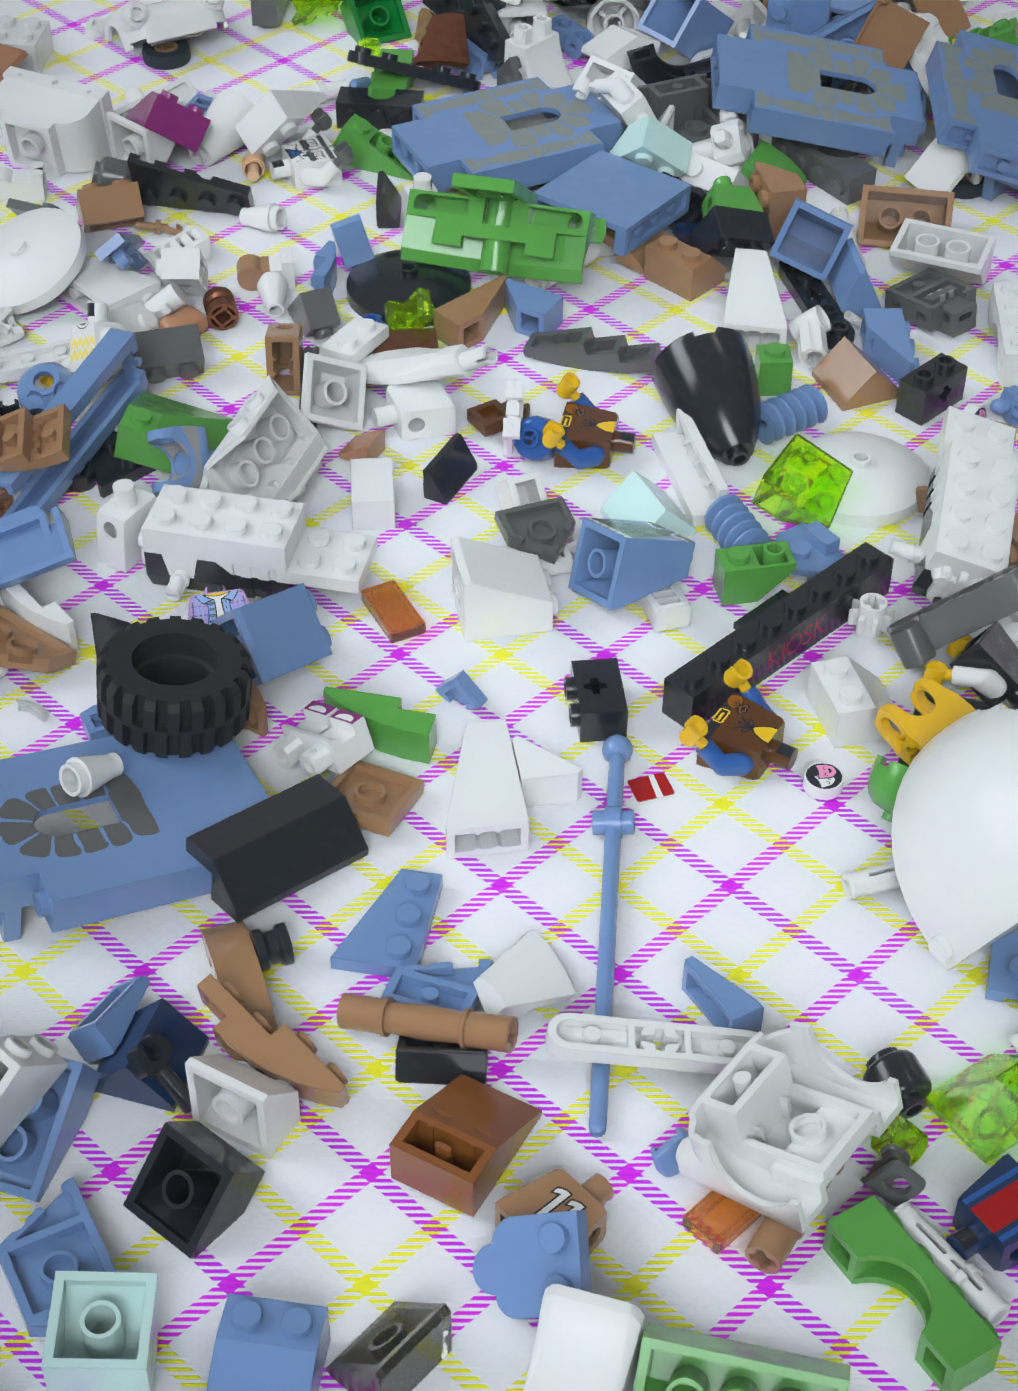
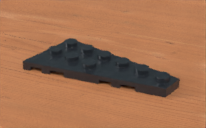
M423 0L422 3L436 15L444 13L464 14L466 37L488 54L487 57L492 61H503L505 56V40L511 37L491 0Z

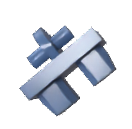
M467 38L470 64L462 70L476 74V80H482L484 72H493L496 61L489 59L486 52ZM452 67V68L455 69V70H460V69H461V68Z

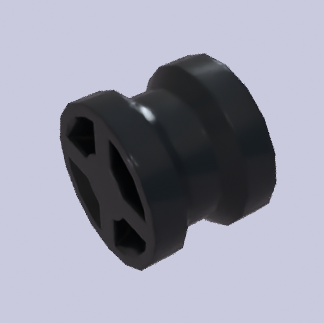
M284 922L274 924L271 930L264 932L260 929L249 931L262 972L269 971L272 965L278 963L284 966L294 964L293 947Z

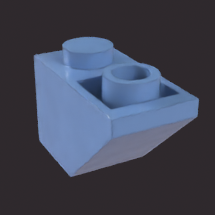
M509 278L505 281V309L517 333L530 337L532 333L555 331L563 323V296Z

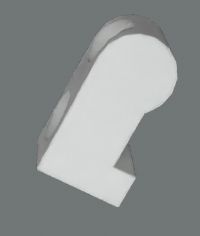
M32 162L31 169L11 170L7 167H0V202H8L9 198L25 202H46L48 186L44 162Z

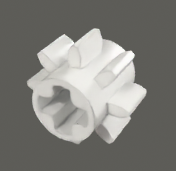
M866 593L861 596L860 600H852L847 624L856 625L855 631L860 637L876 639L883 632L887 633V627L894 622L896 609L894 607H887L888 601L884 596L877 593Z

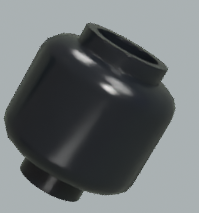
M889 1047L877 1052L867 1061V1070L863 1075V1081L881 1082L889 1077L898 1079L903 1109L897 1116L901 1115L902 1118L908 1119L925 1109V1100L932 1091V1083L919 1060L912 1052Z

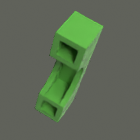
M873 1195L827 1221L823 1250L852 1284L879 1283L893 1287L909 1297L919 1309L925 1327L920 1335L915 1360L940 1391H960L995 1369L1002 1344L995 1328L988 1320L978 1316L966 1302L960 1287L955 1282L946 1279L934 1265L928 1250L913 1241L903 1229L898 1216L891 1209H886Z

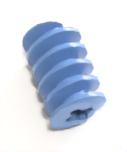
M805 384L799 388L779 394L777 397L762 401L759 441L768 445L773 443L774 440L783 439L784 436L794 435L796 431H804L806 427H814L817 422L819 424L824 423L827 419L828 407L822 393L813 385Z
M727 494L721 496L711 504L706 512L705 526L721 548L773 541V539L769 538L768 533L762 529L761 524L756 521L755 516L749 512L748 507L743 504L742 499L736 495Z

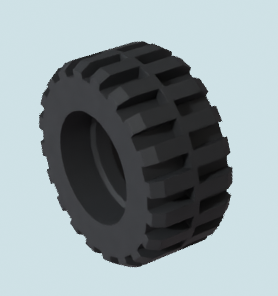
M170 616V619L153 617L148 618L142 624L138 621L127 626L125 631L119 630L99 652V658L96 663L98 717L102 720V725L111 736L114 735V738L125 747L130 744L134 751L142 754L151 752L160 758H168V755H179V758H189L192 753L200 752L201 755L210 753L214 750L215 746L223 747L233 739V736L236 737L245 727V722L249 719L252 687V662L250 661V655L235 635L231 632L225 633V630L215 623L211 625L205 624L203 619L192 617L191 620L181 619V616Z

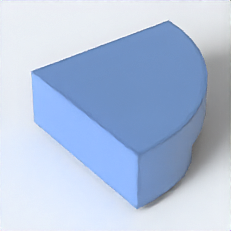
M464 670L443 681L435 689L446 701L451 702L455 700L465 704L467 709L480 708L488 700Z

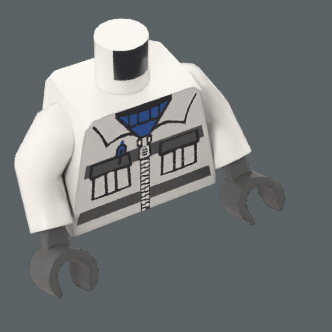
M319 107L311 114V119L315 123L313 127H308L299 140L282 146V160L269 163L273 179L288 177L297 190L343 185L342 164L348 165L354 159L352 149L346 141H342L333 147L324 133L318 134L320 130L326 131L332 126L330 116Z

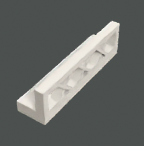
M678 408L675 431L652 434V447L688 520L694 527L705 526V515L708 508L715 500L729 494V488L693 419Z

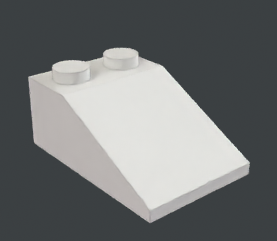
M270 89L235 126V129L251 155L262 154L272 156L280 150V145L288 137H291L298 131V126L325 99L326 95L324 92Z

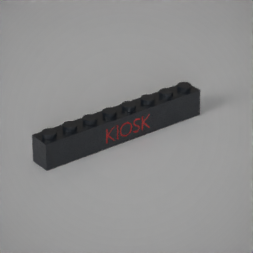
M867 542L858 546L665 677L662 713L684 728V723L693 715H698L705 721L714 716L732 692L738 694L741 692L739 688H731L725 684L724 673L727 669L733 666L739 659L747 660L753 669V674L747 681L750 685H758L845 624L848 620L849 609L852 607L853 599L860 600L861 596L866 593H877L882 596L889 593L894 558Z

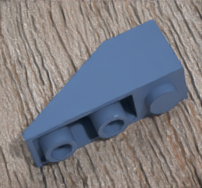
M863 308L860 328L863 352L870 356L883 371L899 384L902 377L920 367L919 358H914V339H909L910 322L905 321L902 308Z

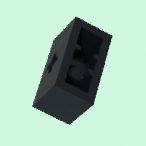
M943 353L935 356L900 379L895 412L920 426L929 422L947 410L949 406H953L963 399L968 366Z
M617 658L571 661V677H564V694L566 700H572L573 702L569 704L570 727H577L580 743L605 741L608 737L616 734L627 738L628 708Z

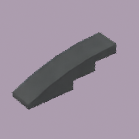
M592 327L532 333L523 349L524 356L554 365L588 371L616 373L654 372L656 369L655 360L662 352L659 343L628 346L625 335L595 338Z

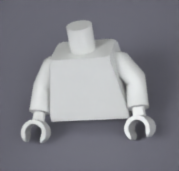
M616 70L608 78L595 79L594 82L585 76H580L572 88L573 91H577L576 98L586 100L590 91H595L596 94H599L605 106L620 119L623 133L629 124L648 115L657 120L645 96L619 70Z

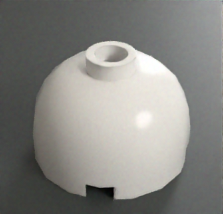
M598 0L591 6L587 14L586 27L592 32L594 37L612 24L640 31L636 28L640 21L639 14L628 0Z

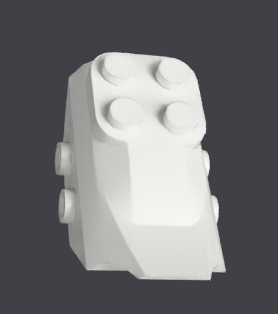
M268 375L257 392L245 400L239 412L228 424L227 429L229 432L204 466L199 489L292 501L305 492L307 489L306 482L311 475L321 468V460L329 448L322 434L273 378Z

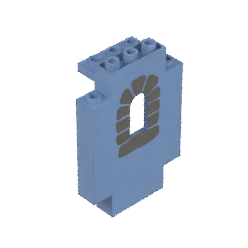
M113 735L1 759L0 935L4 943L21 939V908L34 905L38 917H45L52 933L210 894L212 873L186 851V837L269 798L234 740L232 739L223 747L217 745L212 752L203 755L197 752L192 753L189 758H179V755H168V758L156 757L155 753L147 752L142 754L136 752L130 744L125 747ZM114 752L122 759L124 766L122 775L113 778L87 797L70 796L63 790L60 784L59 770L71 757L105 755ZM105 801L109 802L119 820V823L63 836L44 835L34 827L35 821L44 815Z

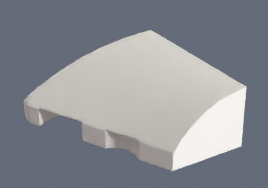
M535 930L526 932L473 982L484 1012L514 1017L525 1016L535 1007L567 1002L577 994L557 955Z

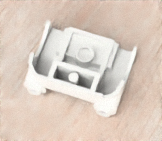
M131 0L101 21L107 43L112 42V28L114 27L120 35L126 53L134 50L133 43L144 39L153 47L200 36L207 30L217 28V23L219 22L222 30L228 28L223 12L225 0H164L147 5L137 0Z
M790 1021V1028L777 1030L767 1036L759 1031L743 1046L698 1097L688 1112L690 1120L688 1127L689 1137L684 1138L680 1142L676 1151V1161L682 1176L803 1234L829 1202L826 1186L868 1134L878 1138L883 1134L903 1109L898 1079L889 1077L881 1082H866L852 1077L837 1067L825 1055L817 1041L811 1024Z

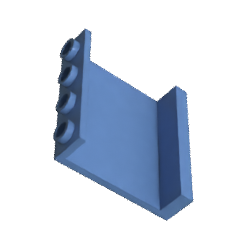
M599 150L534 193L537 194V205L591 211L596 214V218H604L606 227L615 230L613 253L624 257L688 212L692 184Z

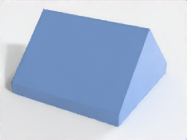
M849 238L844 243L828 275V279L842 312L851 311L855 315L862 317L863 308L882 307L854 240Z

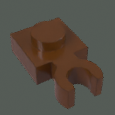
M493 399L467 409V420L484 437L503 431V419L506 418V402L500 403ZM529 403L524 404L523 420L530 416Z

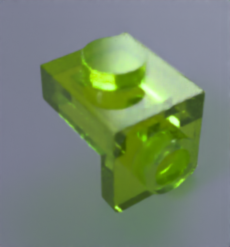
M417 288L405 303L387 301L384 305L386 325L389 326V330L424 328L434 315V305L431 303L429 289Z

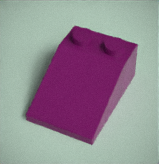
M164 89L161 94L151 91L127 112L126 119L197 153L211 122L210 119L203 116L205 110L191 103L188 104L187 108L178 104L179 97Z

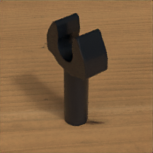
M155 1033L142 1037L140 1042L145 1050L150 1053L151 1060L140 1047L127 1052L126 1056L131 1073L137 1080L145 1077L156 1078L183 1113H189L192 1111L189 1090L169 1066L171 1053L174 1050L173 1045L166 1038Z

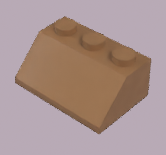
M863 184L857 232L859 246L891 248L905 218L951 227L955 192Z

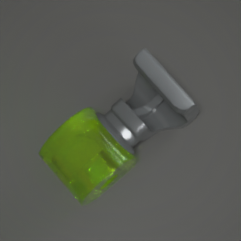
M899 1113L879 1138L872 1136L871 1149L879 1154L882 1159L875 1162L868 1174L862 1177L860 1181L893 1207H897L917 1196L924 1190L926 1181L910 1167L918 1162L924 1154L928 1144V1136ZM898 1177L904 1178L910 1184L905 1189H892L893 1181Z

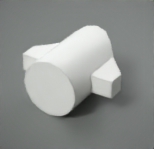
M171 282L143 306L160 320L162 317L178 311L188 302V298L176 283Z

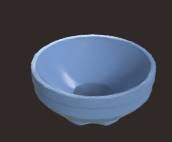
M54 362L39 363L30 367L23 373L17 384L19 404L21 407L26 406L28 410L34 408L44 409L72 376V373L63 365ZM41 376H50L54 379L53 384L47 389L43 390L35 387L36 380Z

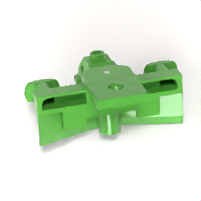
M453 173L451 186L469 196L410 188L401 244V260L496 276L504 274L507 277L582 284L583 268L590 243L601 244L607 232L605 219L596 218V214L591 211L537 205V194L515 180Z

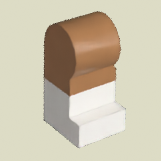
M292 247L280 248V255L259 257L255 254H246L237 261L238 284L245 290L258 291L257 283L264 273L271 271L280 273L287 280L288 289H296Z

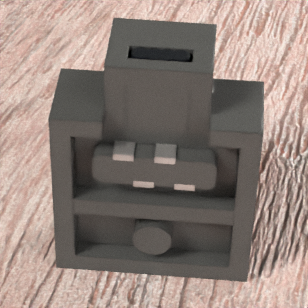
M928 268L886 288L885 308H902L905 321H909L911 324L929 332L937 330L954 338L976 327V287Z

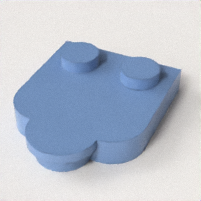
M586 1210L512 1216L503 1219L497 1225L493 1233L492 1244L484 1246L474 1259L473 1276L476 1284L482 1291L490 1295H496L497 1304L506 1316L512 1319L539 1318L545 1289L552 1284H561L592 1293Z

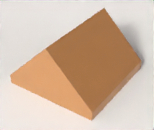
M845 336L812 370V377L842 411L895 399L898 395L899 388L870 356Z

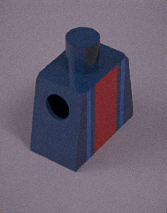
M1009 1154L999 1159L961 1194L957 1201L953 1218V1225L957 1231L946 1237V1241L965 1261L979 1253L994 1270L1000 1272L1018 1265V1163Z

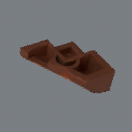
M444 13L432 16L427 23L426 34L420 41L421 48L418 55L414 57L413 64L434 69L435 65L465 69L470 62L464 14Z

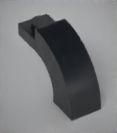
M653 43L627 51L633 72L645 84L706 73L707 78H711L710 57L690 64L676 66L661 60L656 53Z

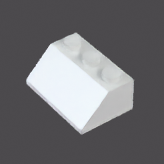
M905 218L889 250V257L894 266L903 267L906 270L924 271L931 268L952 278L963 280L966 283L984 285L991 269L996 237Z

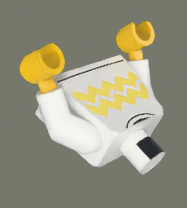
M87 303L88 322L72 326L70 354L60 363L72 374L110 328L124 331L122 323L108 322V304ZM122 363L109 379H113L123 368ZM41 376L40 382L49 388L53 384L54 379L50 376Z

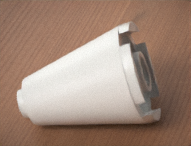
M236 90L219 91L204 116L210 119L211 122L197 153L188 149L192 161L198 165L210 166L244 146L245 143L235 129V126L255 106L253 102Z

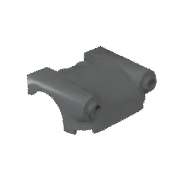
M706 73L637 87L645 96L657 120L669 105H674L673 131L692 143L711 138V126L720 124V109L712 108L711 78H707ZM752 133L755 149L758 146L759 134Z

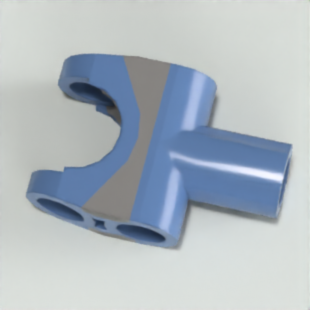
M184 425L147 432V443L166 453L171 464L169 479L153 483V494L158 497L164 484L199 489L204 466L215 452V450L208 449L206 428Z

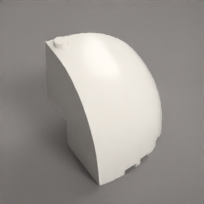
M995 705L987 710H980L979 708L959 718L933 737L920 750L907 769L897 792L893 809L891 828L892 854L900 889L914 921L928 942L931 954L941 962L946 971L1018 929V709H1006L1005 705Z

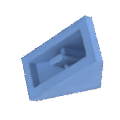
M359 213L330 224L336 251L346 269L375 258Z

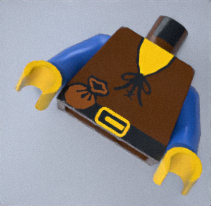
M567 372L557 385L556 393L559 397L563 399L570 398L572 401L566 402L560 424L551 420L542 430L543 445L549 449L556 447L554 451V467L576 468L578 470L587 468L607 469L611 465L614 451L633 454L636 433L618 431V414L596 407L583 392L579 394L576 391L580 386L579 378L574 373Z
M739 659L724 673L725 684L731 688H739L741 692L739 694L732 692L708 724L698 715L690 717L684 723L685 728L680 732L679 738L680 742L685 746H697V765L710 768L719 776H739L750 780H758L770 764L790 770L797 759L798 748L783 743L785 722L766 703L755 684L750 685L747 681L751 678L753 669L751 664L745 659Z

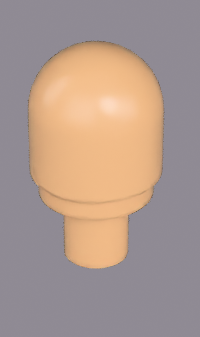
M248 152L242 159V171L252 182L257 181L264 174L265 159L262 154L251 155Z

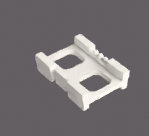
M506 379L505 400L507 402L506 418L503 419V457L521 458V455L514 446L513 439L520 440L521 420H523L524 399H522L523 379Z

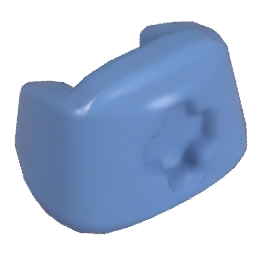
M676 1127L675 1130L678 1135L666 1141L659 1149L654 1146L651 1147L655 1168L665 1177H672L680 1173L676 1161V1151L680 1142L684 1138L689 1137L688 1131L682 1127Z

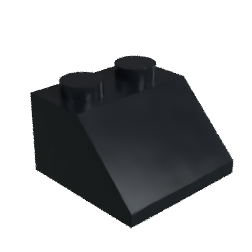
M714 205L684 241L685 244L698 248L708 255H716L723 258H734L735 248L768 252L775 243L767 212Z
M199 1121L165 1122L123 1206L186 1256L196 1258L244 1214L265 1171Z

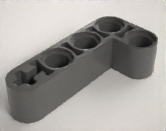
M1018 564L997 572L888 626V636L904 668L908 670L920 666L934 658L937 654V649L1017 612Z

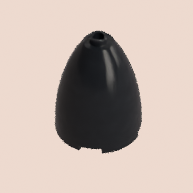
M717 327L715 332L694 336L693 331L670 343L657 356L655 360L656 369L652 378L654 386L675 423L678 408L693 419L714 459L726 465H743L754 452L761 420L759 382L748 345L739 332L725 327Z

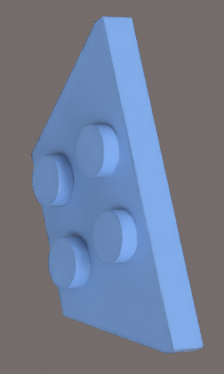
M74 1177L67 1179L61 1185L62 1193L46 1209L39 1206L26 1219L21 1229L12 1232L0 1244V1265L30 1337H46L55 1271L116 1272Z

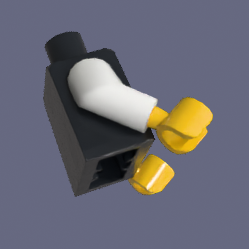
M998 621L994 622L975 638L967 635L948 644L946 653L954 657L949 664L952 669H948L947 665L939 660H933L926 666L922 678L934 680L940 685H943L944 679L950 680L952 685L970 687L991 708L1006 699L1014 710L1018 709V648Z

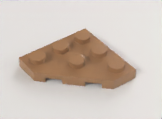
M0 604V667L54 673L59 669L75 665L77 655L75 649Z

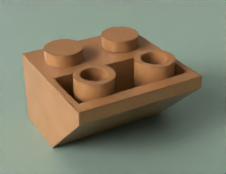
M754 162L753 174L749 176V187L755 193L763 211L768 214L775 242L796 198L806 202L807 188L797 173L766 163Z
M119 179L113 181L112 185L100 186L99 183H90L83 185L82 189L77 190L76 208L85 233L136 226V221L144 222L145 215L138 181L130 182L129 179Z

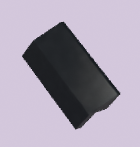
M319 774L186 837V851L212 873L211 900L237 923L367 856L369 850L345 795Z

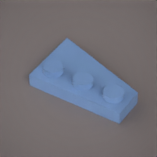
M401 869L330 957L331 969L391 978L397 966L421 965L443 887V875Z

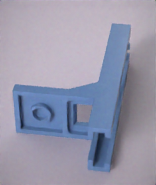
M110 328L42 412L65 404L72 413V425L122 363L123 368L71 431L70 460L35 470L0 471V490L5 488L8 494L14 496L19 490L23 491L2 517L30 506H38L48 514L51 511L50 508L55 506L73 483L72 478L76 474L81 473L85 468V464L92 459L103 445L102 443L118 426L128 405L148 388L149 383L145 370L136 368V366H141L142 358L132 356L139 349L133 332Z

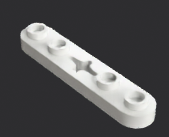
M560 1013L549 1021L545 1043L553 1055L564 1060L719 1075L743 1046L758 1032L745 1029L601 1015ZM655 1039L660 1040L661 1045L665 1047L664 1050H657L655 1043H652V1041Z

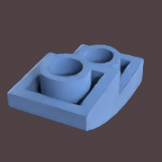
M329 240L314 256L313 266L315 270L311 276V286L314 290L330 286L333 293L337 282L336 246L334 241Z

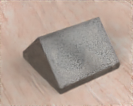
M395 1301L325 1369L333 1379L348 1391H412L452 1351L451 1310L445 1303Z

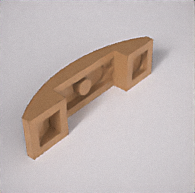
M243 920L238 923L232 922L200 930L210 967L213 968L215 978L221 985L225 981L231 983L242 996L244 1001L241 1005L249 1014L252 1015L256 1011L260 1013L275 1032L278 1027L257 954Z

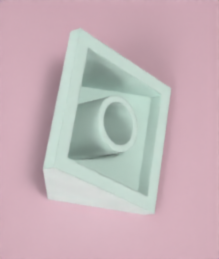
M634 470L601 506V514L605 519L653 522L683 537L696 534V528L661 487Z

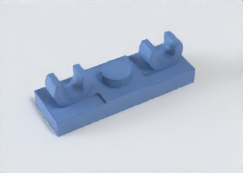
M117 232L94 252L101 262L116 264L120 269L124 268L126 270L131 265L134 270H140L148 263L146 258L138 251L145 242L137 234Z

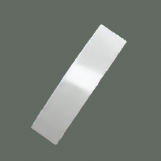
M22 582L0 590L2 602L7 609L71 648L79 649L74 620L56 602L41 607L23 588Z

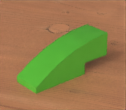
M325 686L323 691L324 704L364 716L376 750L406 760L430 764L437 743L436 714L402 709L400 697Z

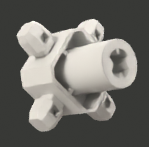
M720 110V124L711 126V138L694 142L691 152L741 172L743 165L754 151L752 133L747 132V124L739 119L738 113Z

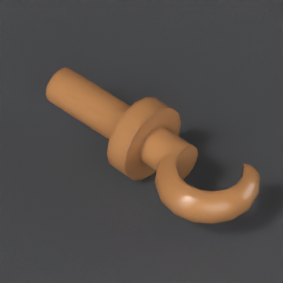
M156 219V223L136 221L135 227L136 229L155 230L156 235H160V231L170 235H177L183 231L180 224H176L177 229L169 227L168 224H161L159 219Z

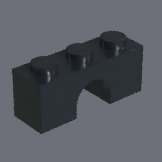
M341 86L336 100L337 128L342 129L354 114L366 119L378 130L392 129L393 125L413 121L412 105L424 103V91L396 89L395 95L391 98L374 99L369 97L368 88Z

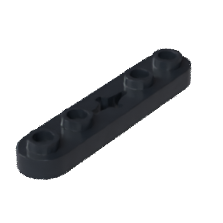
M357 45L355 50H349L347 61L468 91L480 89L481 82L476 80V74L461 71L460 76L450 74L451 68L435 65L434 70L407 64L399 62L398 55L382 52L381 57L371 55L372 49Z
M780 260L778 268L779 278L801 312L803 313L816 305L822 307L831 323V330L826 333L828 349L832 350L844 336L854 343V328L844 318V313L840 310L823 282Z

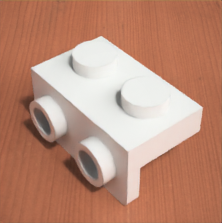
M356 316L319 346V355L359 363L389 337V326L369 318Z

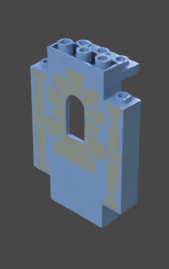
M750 24L746 39L717 34L710 57L712 108L746 114L747 132L884 157L887 150L883 166L895 168L898 158L903 157L906 145L915 146L919 135L922 136L926 130L927 118L923 116L924 101H921L922 85L918 82L917 72L887 66V62L883 60L882 49ZM820 75L861 82L870 86V92L874 93L861 94L821 86Z
M960 29L953 45L936 41L925 64L937 144L965 151L969 172L1018 185V45Z
M534 77L412 105L413 121L392 126V152L412 176L419 172L431 174L432 183L437 191L454 188L451 186L453 173L515 180L527 188L554 180L599 150L610 153V150L613 149L623 134V126L620 119L593 92L590 91L586 100H581L575 96L577 91L572 90L574 84L550 89L539 77ZM542 113L547 119L560 117L555 121L512 130L504 122Z

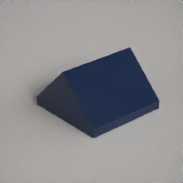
M162 998L136 1011L116 1051L112 1055L104 1057L96 1071L100 1072L101 1075L95 1092L170 1112L175 1111L177 1104L156 1078L145 1077L137 1080L130 1071L126 1056L127 1052L140 1047L151 1060L150 1053L145 1050L140 1039L150 1033L163 1036L174 1047L169 1066L186 1087L188 1086L185 1062L190 1057L203 1056L209 1044V1037Z

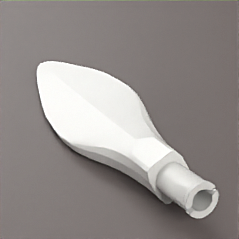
M485 343L472 349H468L464 344L434 349L415 347L370 354L358 364L367 365L366 384L399 385L444 378L470 379L478 368L495 364L498 360V352L493 350L486 353L487 350L495 347L491 343Z

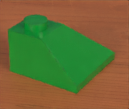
M344 0L340 5L347 32L359 46L369 47L412 37L401 0Z

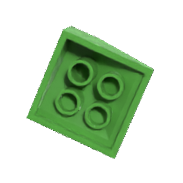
M143 391L128 405L119 423L114 457L171 474L169 458L161 449L147 443V432L184 425L205 427L207 430L208 449L216 450L229 432L227 426L233 418Z

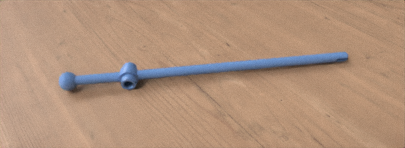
M619 734L608 737L603 743L602 754L604 759L609 762L607 803L604 810H593L592 812L593 835H605L595 1015L611 1017L613 1009L621 839L623 835L635 834L634 810H622L625 763L631 759L633 746L628 738ZM592 1063L589 1132L593 1137L598 1138L602 1137L606 1132L610 1064Z

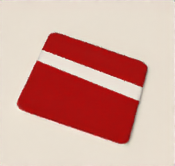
M657 773L627 781L637 802L674 794V790L665 773Z

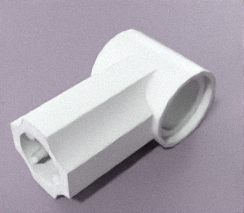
M819 305L796 316L788 323L790 332L797 342L799 362L805 368H815L828 354L826 333L831 330V323L826 312Z

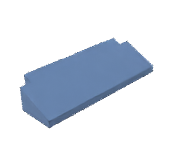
M30 506L0 518V590L77 561L69 520L58 506L50 508L55 521L52 524L50 517L38 506Z

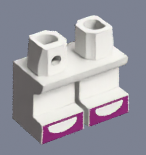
M314 700L303 708L306 719L296 727L289 724L281 726L285 738L273 747L280 766L290 769L300 762L302 770L312 777L317 774L321 775L326 770L342 774L375 749L364 716L343 709H337V707Z

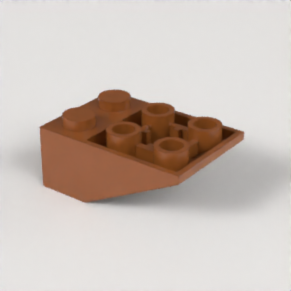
M461 1074L417 1107L389 1144L391 1178L474 1217L542 1116V1110Z

